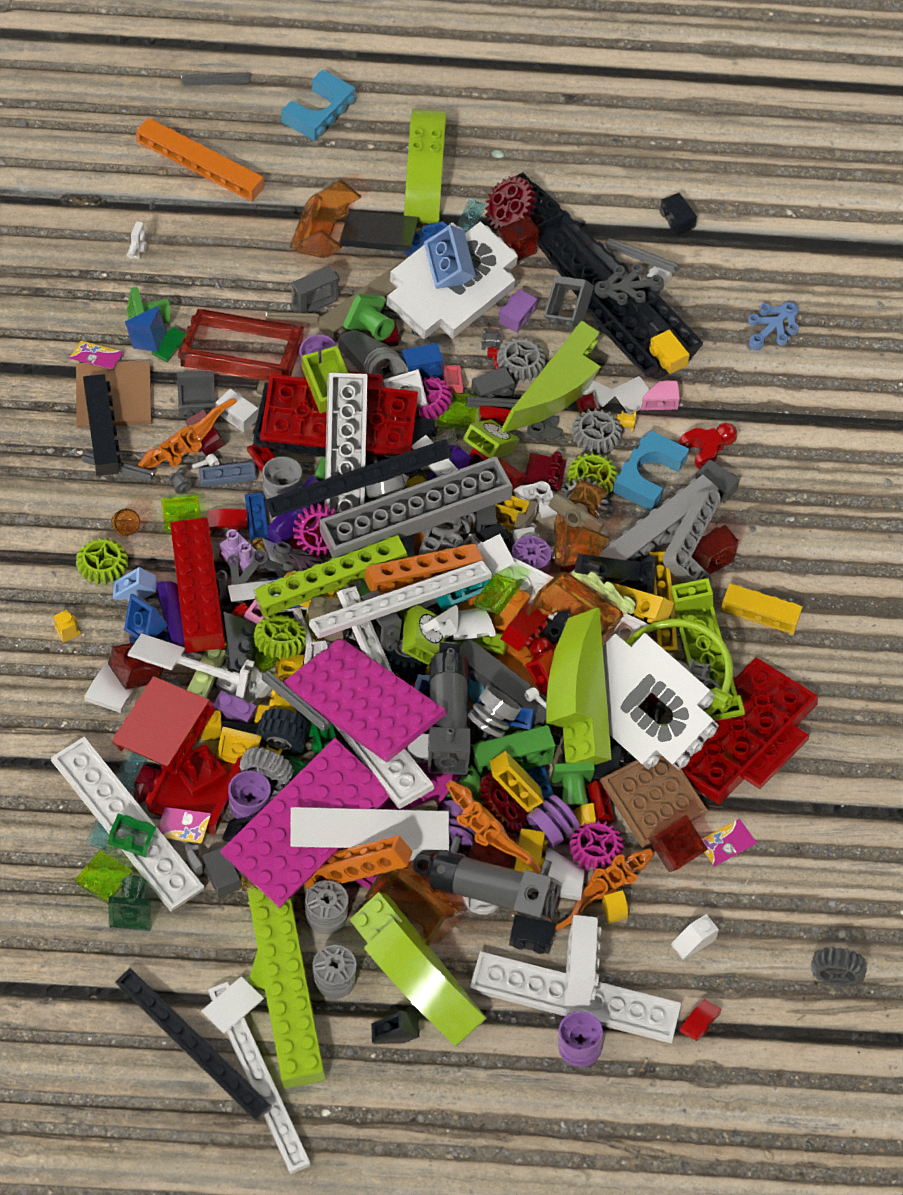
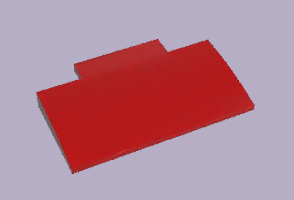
M348 371L349 374H367L366 453L397 456L411 451L418 391L382 387L383 375ZM270 374L260 440L326 448L327 411L319 412L306 378Z
M757 657L733 680L737 696H741L745 715L715 721L719 725L716 733L703 743L700 751L691 756L689 763L685 767H681L691 785L719 805L743 780L761 789L809 740V734L796 726L818 705V695Z

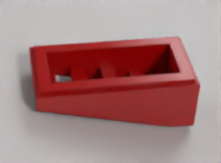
M479 406V422L492 419L500 426H503L511 410Z

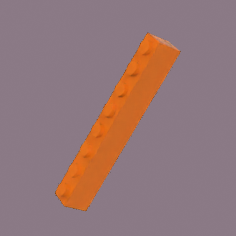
M147 118L136 130L138 143L251 202L264 189V177L233 162L214 150L204 147L185 135L175 132L158 121Z

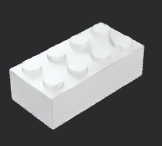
M573 915L567 945L564 1005L589 1008L590 1001L595 999L596 988L594 986H598L599 974L595 970L598 971L600 958L596 956L600 952V942L597 939H600L601 934L598 918Z

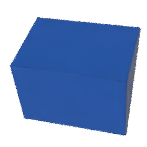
M156 306L124 321L134 349L158 352L166 331L160 310Z
M130 594L124 630L137 639L141 633L156 638L168 624L156 608L135 594Z

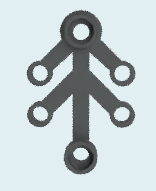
M634 264L632 271L620 283H615L625 275L624 267L616 266L612 276L606 281H600L595 284L594 291L601 298L611 297L619 305H625L628 302L627 295L634 298L636 302L642 303L646 300L645 292L635 291L634 288L650 287L653 291H661L664 288V279L660 275H654L649 280L633 281L643 273L642 265ZM620 290V291H622V292H624V293H619V294H618V293L615 292V291Z
M277 542L273 547V552L276 556L283 559L282 568L286 571H293L295 567V562L291 561L290 558L296 561L300 571L307 570L308 567L312 568L316 563L322 564L330 561L326 557H313L314 552L309 554V549L305 551L291 549V545L286 542Z
M263 549L254 551L252 555L253 561L240 578L238 572L239 559L235 555L229 556L227 564L230 566L232 585L268 581V579L262 578L259 581L246 582L259 565L266 563L268 559L267 552ZM258 554L263 556L264 559L262 561L256 559ZM235 558L237 562L233 565L229 560ZM223 570L216 573V580L219 583L220 590L218 598L221 612H230L235 605H239L242 602L249 605L252 604L249 600L231 601L226 586L227 573ZM219 573H223L225 575V578L223 580H220L218 578ZM227 600L229 605L225 607L221 602Z

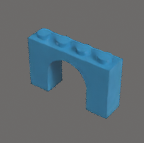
M323 69L312 79V91L331 103L327 108L317 111L309 110L291 100L281 110L282 123L314 141L319 136H322L325 130L334 124L337 117L342 115L346 108L356 100L355 87Z
M650 430L646 436H642L639 447L634 448L629 462L625 461L620 475L616 474L613 492L652 511L661 500L663 488L644 479L637 469L645 463L656 462L679 473L687 461L689 449Z

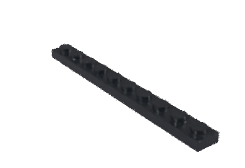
M447 439L266 499L271 518L452 458Z
M131 968L115 981L116 985L256 1122L272 1108L232 1066Z

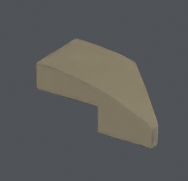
M530 500L526 515L518 513L514 527H530L537 513L538 502Z

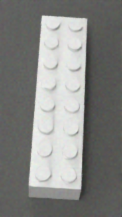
M328 374L325 479L365 466L367 374ZM365 487L327 499L324 506H329L328 512L334 508L336 510L335 514L363 505Z

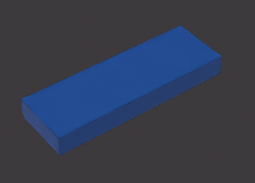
M245 494L250 542L255 538L261 537L270 541L268 539L264 494Z

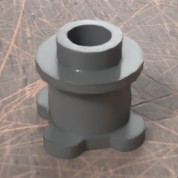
M483 328L481 350H484V347L500 346L501 335H498V331L490 333L486 332V328Z
M180 469L178 472L169 475V485L171 487L174 486L178 494L189 492L192 486L191 480L185 476V469Z

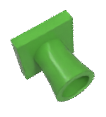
M131 287L126 309L128 320L158 306L163 323L169 324L170 305L167 298L152 302H142L138 287Z
M357 294L342 326L351 330H368L376 340L380 341L386 339L392 333L394 321L380 313L386 301L383 296Z
M594 763L554 764L551 784L562 783V801L572 811L581 805L588 804L584 783L591 782L595 770Z

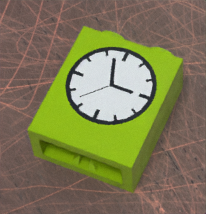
M489 419L470 424L462 440L490 459L512 455L520 439L509 431L503 433L500 431L502 426Z
M417 604L404 614L402 652L429 665L431 658L439 654V642H446V638L442 636L439 630L434 631V629L425 632L422 625L438 615Z

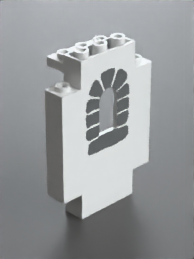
M453 222L450 224V225L455 226V227H457V228H459V229H462L461 227L456 226ZM481 222L465 233L470 254L477 255L481 260V264L474 269L476 277L465 284L439 289L435 288L425 245L390 273V282L397 288L387 296V306L424 340L439 327L453 339L514 289L515 279L511 274V269L516 266L518 255L512 248L504 244L500 237L493 234L488 226Z
M644 633L632 647L617 634H614L603 646L609 735L648 770L659 762L661 756L665 757L676 769L680 770L681 767L683 768L689 763L694 753L701 750L703 743L708 738H711L719 727L703 711L704 708L712 704L715 695L647 634ZM651 692L673 711V720L668 725L661 726L638 707Z

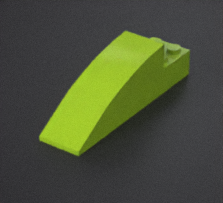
M581 320L511 409L500 431L504 433L541 422L576 401L590 387L601 367L589 359L593 352L592 350L598 343L596 338L600 332Z
M594 608L568 618L556 646L551 664L547 690L546 723L563 727L565 763H594L596 765L611 760L600 608Z
M378 892L349 919L368 943L364 947L368 954L412 1004L454 1046L457 1047L487 1019L389 895Z

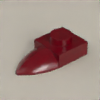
M146 765L142 766L135 780L134 799L138 804L144 802L148 793L153 791L155 778L157 775L160 776L162 771Z

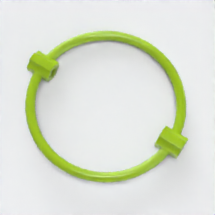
M662 620L639 629L625 641L632 647L644 633L648 634L667 627H685L705 634L718 646L725 663V678L721 690L716 687L711 690L715 697L712 704L704 712L711 716L717 709L725 712L730 708L733 696L728 694L733 678L732 658L724 641L710 628L690 620Z

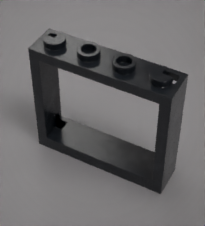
M265 382L254 431L253 446L326 457V448L260 440L269 384Z

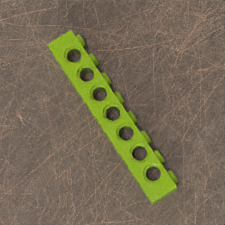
M398 535L387 537L383 541L369 544L365 548L350 551L348 554L334 557L328 562L316 564L307 570L297 571L286 578H279L270 584L261 585L254 589L255 600L265 618L310 601L312 597H320L365 580L367 566L407 558V552Z

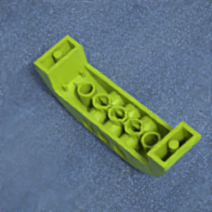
M411 110L404 216L418 217V223H439L446 111Z
M709 578L671 586L676 619L690 620L705 625L722 639L713 606V592ZM678 627L686 664L689 665L691 659H695L696 662L701 664H711L708 678L717 681L721 690L725 678V663L718 646L708 636L699 631ZM733 678L728 694L733 696L732 704L725 712L717 709L710 716L714 721L745 715L741 696H737Z

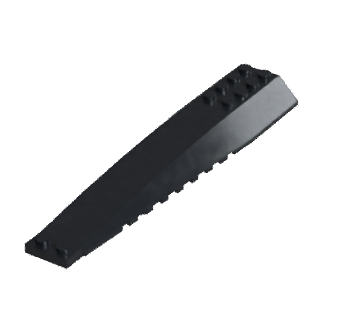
M524 172L516 175L518 178L521 177L528 181L533 187L532 191L536 193L533 196L536 201L532 203L535 208L530 209L533 214L527 216L528 221H523V227L561 277L583 279L595 286L596 283L606 281L612 276L616 266H623L625 275L615 283H620L630 273L623 262L620 263L612 252L609 253L601 242H597L589 231L586 232L578 221H574L566 210L563 211L560 205L536 183H533ZM637 276L633 281H640L639 277ZM650 287L634 288L635 291L645 292L646 300L644 302L638 303L634 298L627 295L628 302L625 305H619L616 300L609 296L605 298L597 296L593 288L587 311L604 333L644 376L658 380L669 374L666 369L661 367L659 360L650 352L649 347L652 337L670 330L690 354L689 361L703 345L701 339ZM572 290L578 298L580 291ZM620 290L615 291V292H617L618 294H619V293H624V292H622V291H620Z

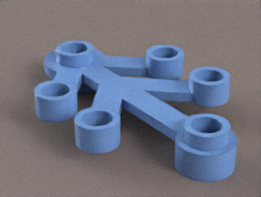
M785 302L779 307H770V305L763 303L759 308L761 315H779L777 317H759L757 314H751L748 319V323L751 326L769 324L759 334H754L750 338L749 347L756 351L763 348L764 339L775 329L777 331V344L781 346L787 344L788 336L784 333L783 327L785 319L788 320L787 332L790 335H796L799 329L798 324L795 323L798 306L792 302Z

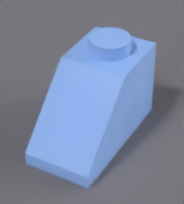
M140 567L113 582V598L116 600L130 599V594H135L139 598L144 599L156 592V575Z

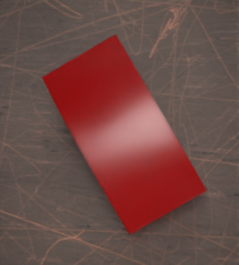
M215 509L207 511L210 531L228 528L229 530L248 528L247 509Z
M703 999L688 1016L679 1031L697 1042L708 1031L709 1025L720 1015L722 1009Z

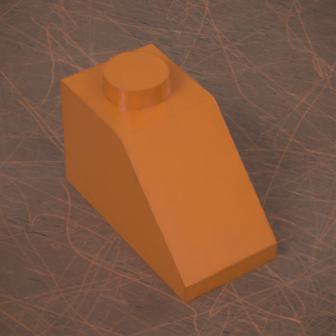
M514 585L502 601L493 618V626L504 632L508 624L529 604L530 595Z

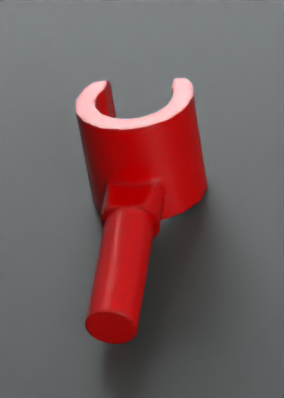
M488 347L487 358H493L495 369L497 370L499 369L497 363L498 349L496 347Z

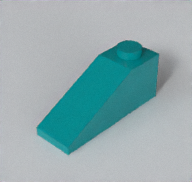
M492 573L489 580L437 597L436 600L443 612L499 585Z

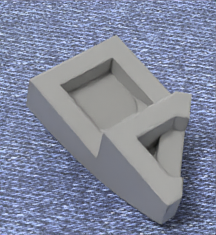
M192 842L185 843L190 869L196 877L203 875L202 864L197 858L199 856V847L197 844L193 845Z

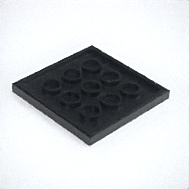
M348 211L339 245L411 252L418 225V217Z

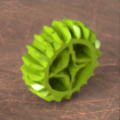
M593 452L589 456L584 453L583 457L578 455L576 460L573 459L568 467V483L573 486V479H576L577 483H579V479L582 477L584 483H586L587 478H590L591 484L596 481L598 482L597 487H603L600 493L605 492L608 495V492L613 491L617 469L616 466H613L612 461H608L607 456L602 458L600 453L597 456ZM580 471L583 472V476L579 477L578 475ZM603 475L606 476V479L604 481L602 480ZM584 488L576 490L578 496ZM589 489V496L593 500L596 494Z
M98 537V540L95 541L91 538V543L85 542L84 547H80L79 553L76 555L78 572L82 574L83 579L88 578L89 583L95 581L96 585L99 582H103L106 585L107 581H110L113 584L114 578L119 579L120 575H124L125 569L128 567L126 550L122 548L121 543H116L115 539L109 541L108 537L105 540H101Z
M273 614L271 618L265 617L255 627V646L259 648V652H264L265 656L271 655V658L278 657L279 660L281 657L288 659L291 656L295 658V655L300 654L305 647V627L302 626L301 622H297L296 618L290 619L289 615L283 617L281 614L280 616Z

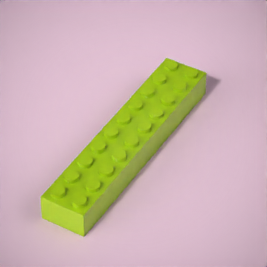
M258 888L248 889V899L284 1089L326 1081L292 898L279 909Z

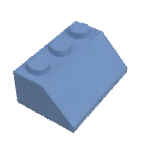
M449 225L424 242L435 288L463 285L476 277L464 230Z

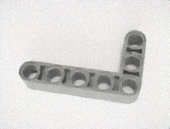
M716 490L702 491L696 494L663 556L664 565L682 583L709 578L712 587V577L691 556L720 503V494Z

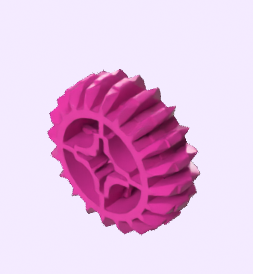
M432 376L429 379L425 377L422 382L428 405L416 408L415 417L438 419V416H444V411H449L448 406L452 405L451 390L444 380L441 381L439 377L436 379Z
M321 504L317 505V509L310 505L311 511L308 512L304 508L305 515L298 513V517L301 520H294V524L298 525L293 527V531L298 532L294 534V539H299L297 541L298 546L304 544L302 546L303 551L309 548V554H312L316 550V554L319 556L320 550H323L326 555L328 554L325 542L322 543V535L319 533L318 537L315 528L317 529V526H319V520L322 519V516H332L336 510L332 508L328 512V505H325L324 509H322ZM316 516L313 524L305 526L310 518ZM303 532L314 535L316 542L313 543L307 540Z
M598 819L594 824L586 825L584 823L582 828H578L571 835L569 843L570 854L574 855V861H579V867L586 865V871L590 868H593V871L597 868L604 870L605 867L611 865L617 855L623 854V838L619 837V830L614 831V825L607 826V821L600 824ZM586 838V847L582 848L581 841ZM611 844L612 851L607 854V845Z

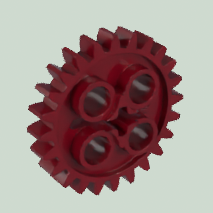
M508 176L507 180L502 179V184L497 182V188H492L493 194H488L490 200H486V203L489 206L484 208L488 211L485 216L488 217L487 222L491 223L490 226L504 233L507 230L512 232L513 228L519 224L524 226L523 221H528L527 216L533 214L530 209L535 208L532 203L536 201L533 198L536 193L532 191L533 187L528 181L521 177L514 176L512 178Z
M492 771L485 774L481 778L482 782L479 783L481 788L478 789L482 794L479 798L484 802L481 805L486 807L495 819L500 821L506 833L510 832L512 834L523 829L527 825L526 815L529 812L492 776Z

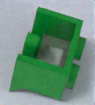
M118 813L109 833L108 845L146 858L157 826L146 821H139L129 815Z

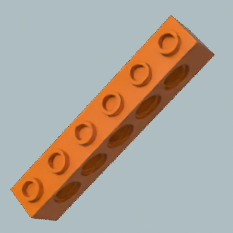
M475 544L463 545L461 547L367 566L365 582L370 592L378 590L382 595L483 561V558Z
M400 835L340 850L304 885L309 890L315 883L324 880L342 884L396 869H403L409 864L413 851Z

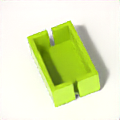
M338 346L321 350V364H319L318 351L302 356V370L320 413L327 411L328 374L348 373Z

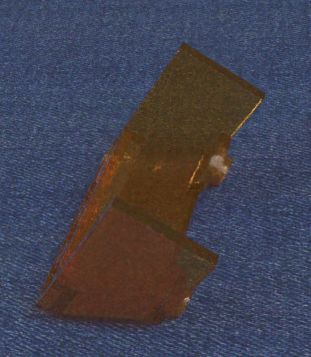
M341 179L312 195L305 204L291 240L290 248L295 252L319 258H328L333 253L342 249V246L331 237L336 221L348 214L349 205L359 200L361 195Z
M580 479L567 499L574 504H583L588 509L589 514L599 519L598 505L607 494V490ZM557 513L554 520L555 564L562 567L576 565L578 553L600 556L602 549L610 538L584 526L581 528L569 526L565 518Z
M560 572L542 587L526 612L529 616L536 609H539L544 615H553L556 612L568 610L570 611V617L594 608H600L602 646L623 617V612L618 607L567 572Z
M408 867L380 873L365 895L366 899H372L378 892L389 895L401 911L425 928L423 933L427 940L425 942L427 946L441 942L465 914V911L442 892L432 889L429 882Z

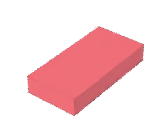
M443 365V380L449 386L451 393H463L461 366Z

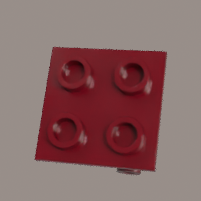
M559 451L554 452L551 457L530 453L525 473L526 478L523 484L530 485L543 481L548 483L551 489L560 490L566 459H563Z

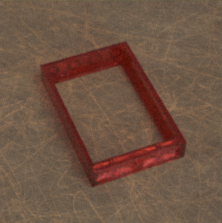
M198 308L196 314L191 317V326L187 327V337L184 336L182 348H179L178 358L181 359L180 366L269 382L270 374L292 376L300 352V346L303 342L304 327ZM200 325L288 341L280 364L191 349Z

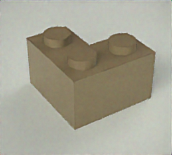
M312 597L308 607L309 619L311 620L343 609L340 599ZM349 628L327 635L325 640H345Z

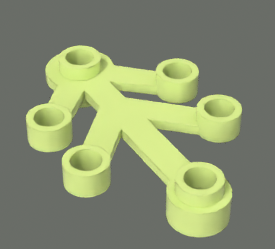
M572 572L571 579L575 583H585L597 591L591 590L588 595L598 600L606 599L605 603L625 614H632L635 611V602L627 596L622 597L610 582L603 584L593 572H590L588 575Z

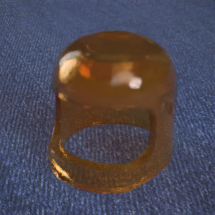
M125 508L112 516L111 525L119 536H131L140 529L141 519L137 512Z

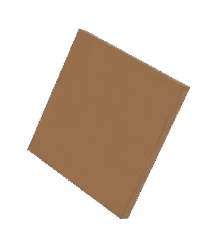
M150 361L117 362L113 369L89 363H76L77 427L89 426L83 376L105 374L106 381H110L111 392H108V396L112 395L113 406L110 407V410H114L115 421H112V425L151 424Z
M663 756L649 770L636 760L600 780L642 848L708 812L682 769H676Z

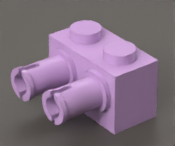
M231 529L226 534L227 539L219 544V555L224 562H227L228 557L231 555L237 556L239 559L238 572L242 575L253 561L252 555L256 550L236 530ZM258 554L256 559L262 561V555ZM235 558L229 560L233 565L237 562Z

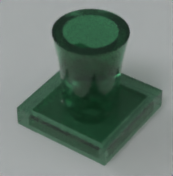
M136 875L126 876L121 880V897L109 896V928L151 930V900L145 899L149 889V882L145 878Z

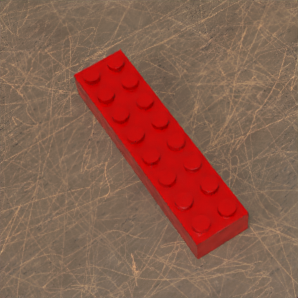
M208 517L170 522L186 653L225 648Z

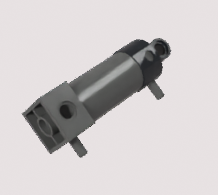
M439 642V654L433 656L429 662L430 699L443 707L446 715L429 728L427 773L468 775L470 757V728H468L467 715L469 662L465 656L459 654L460 643Z
M453 836L450 850H441L435 859L421 854L413 860V870L424 877H430V886L434 890L464 896L511 909L525 916L552 922L562 882L548 876L552 864L549 860H544L540 874L524 870V872L457 853L461 842V837ZM428 861V868L423 871L422 865Z

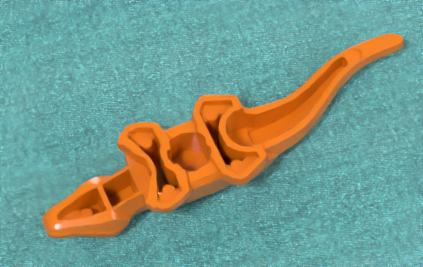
M232 398L218 405L198 423L183 427L179 432L162 442L157 449L148 450L143 459L138 463V467L149 469L160 465L162 461L167 459L170 462V466L176 467L180 464L182 456L186 453L196 454L202 446V439L210 431L216 419L224 410L235 404L237 399Z
M450 780L446 787L454 802L463 810L457 816V822L464 827L469 826L476 833L475 841L484 846L493 845L499 850L521 859L535 873L540 874L541 868L527 851L507 836L500 821L495 819L485 807L474 800L471 790Z
M648 848L634 852L626 861L624 855H617L606 869H595L587 886L582 890L581 901L576 900L570 915L564 921L557 924L555 929L561 930L571 924L573 915H580L591 902L602 899L604 895L617 892V889L624 884L635 883L638 875L634 874V872L642 871L647 866L648 862L654 857L653 850Z

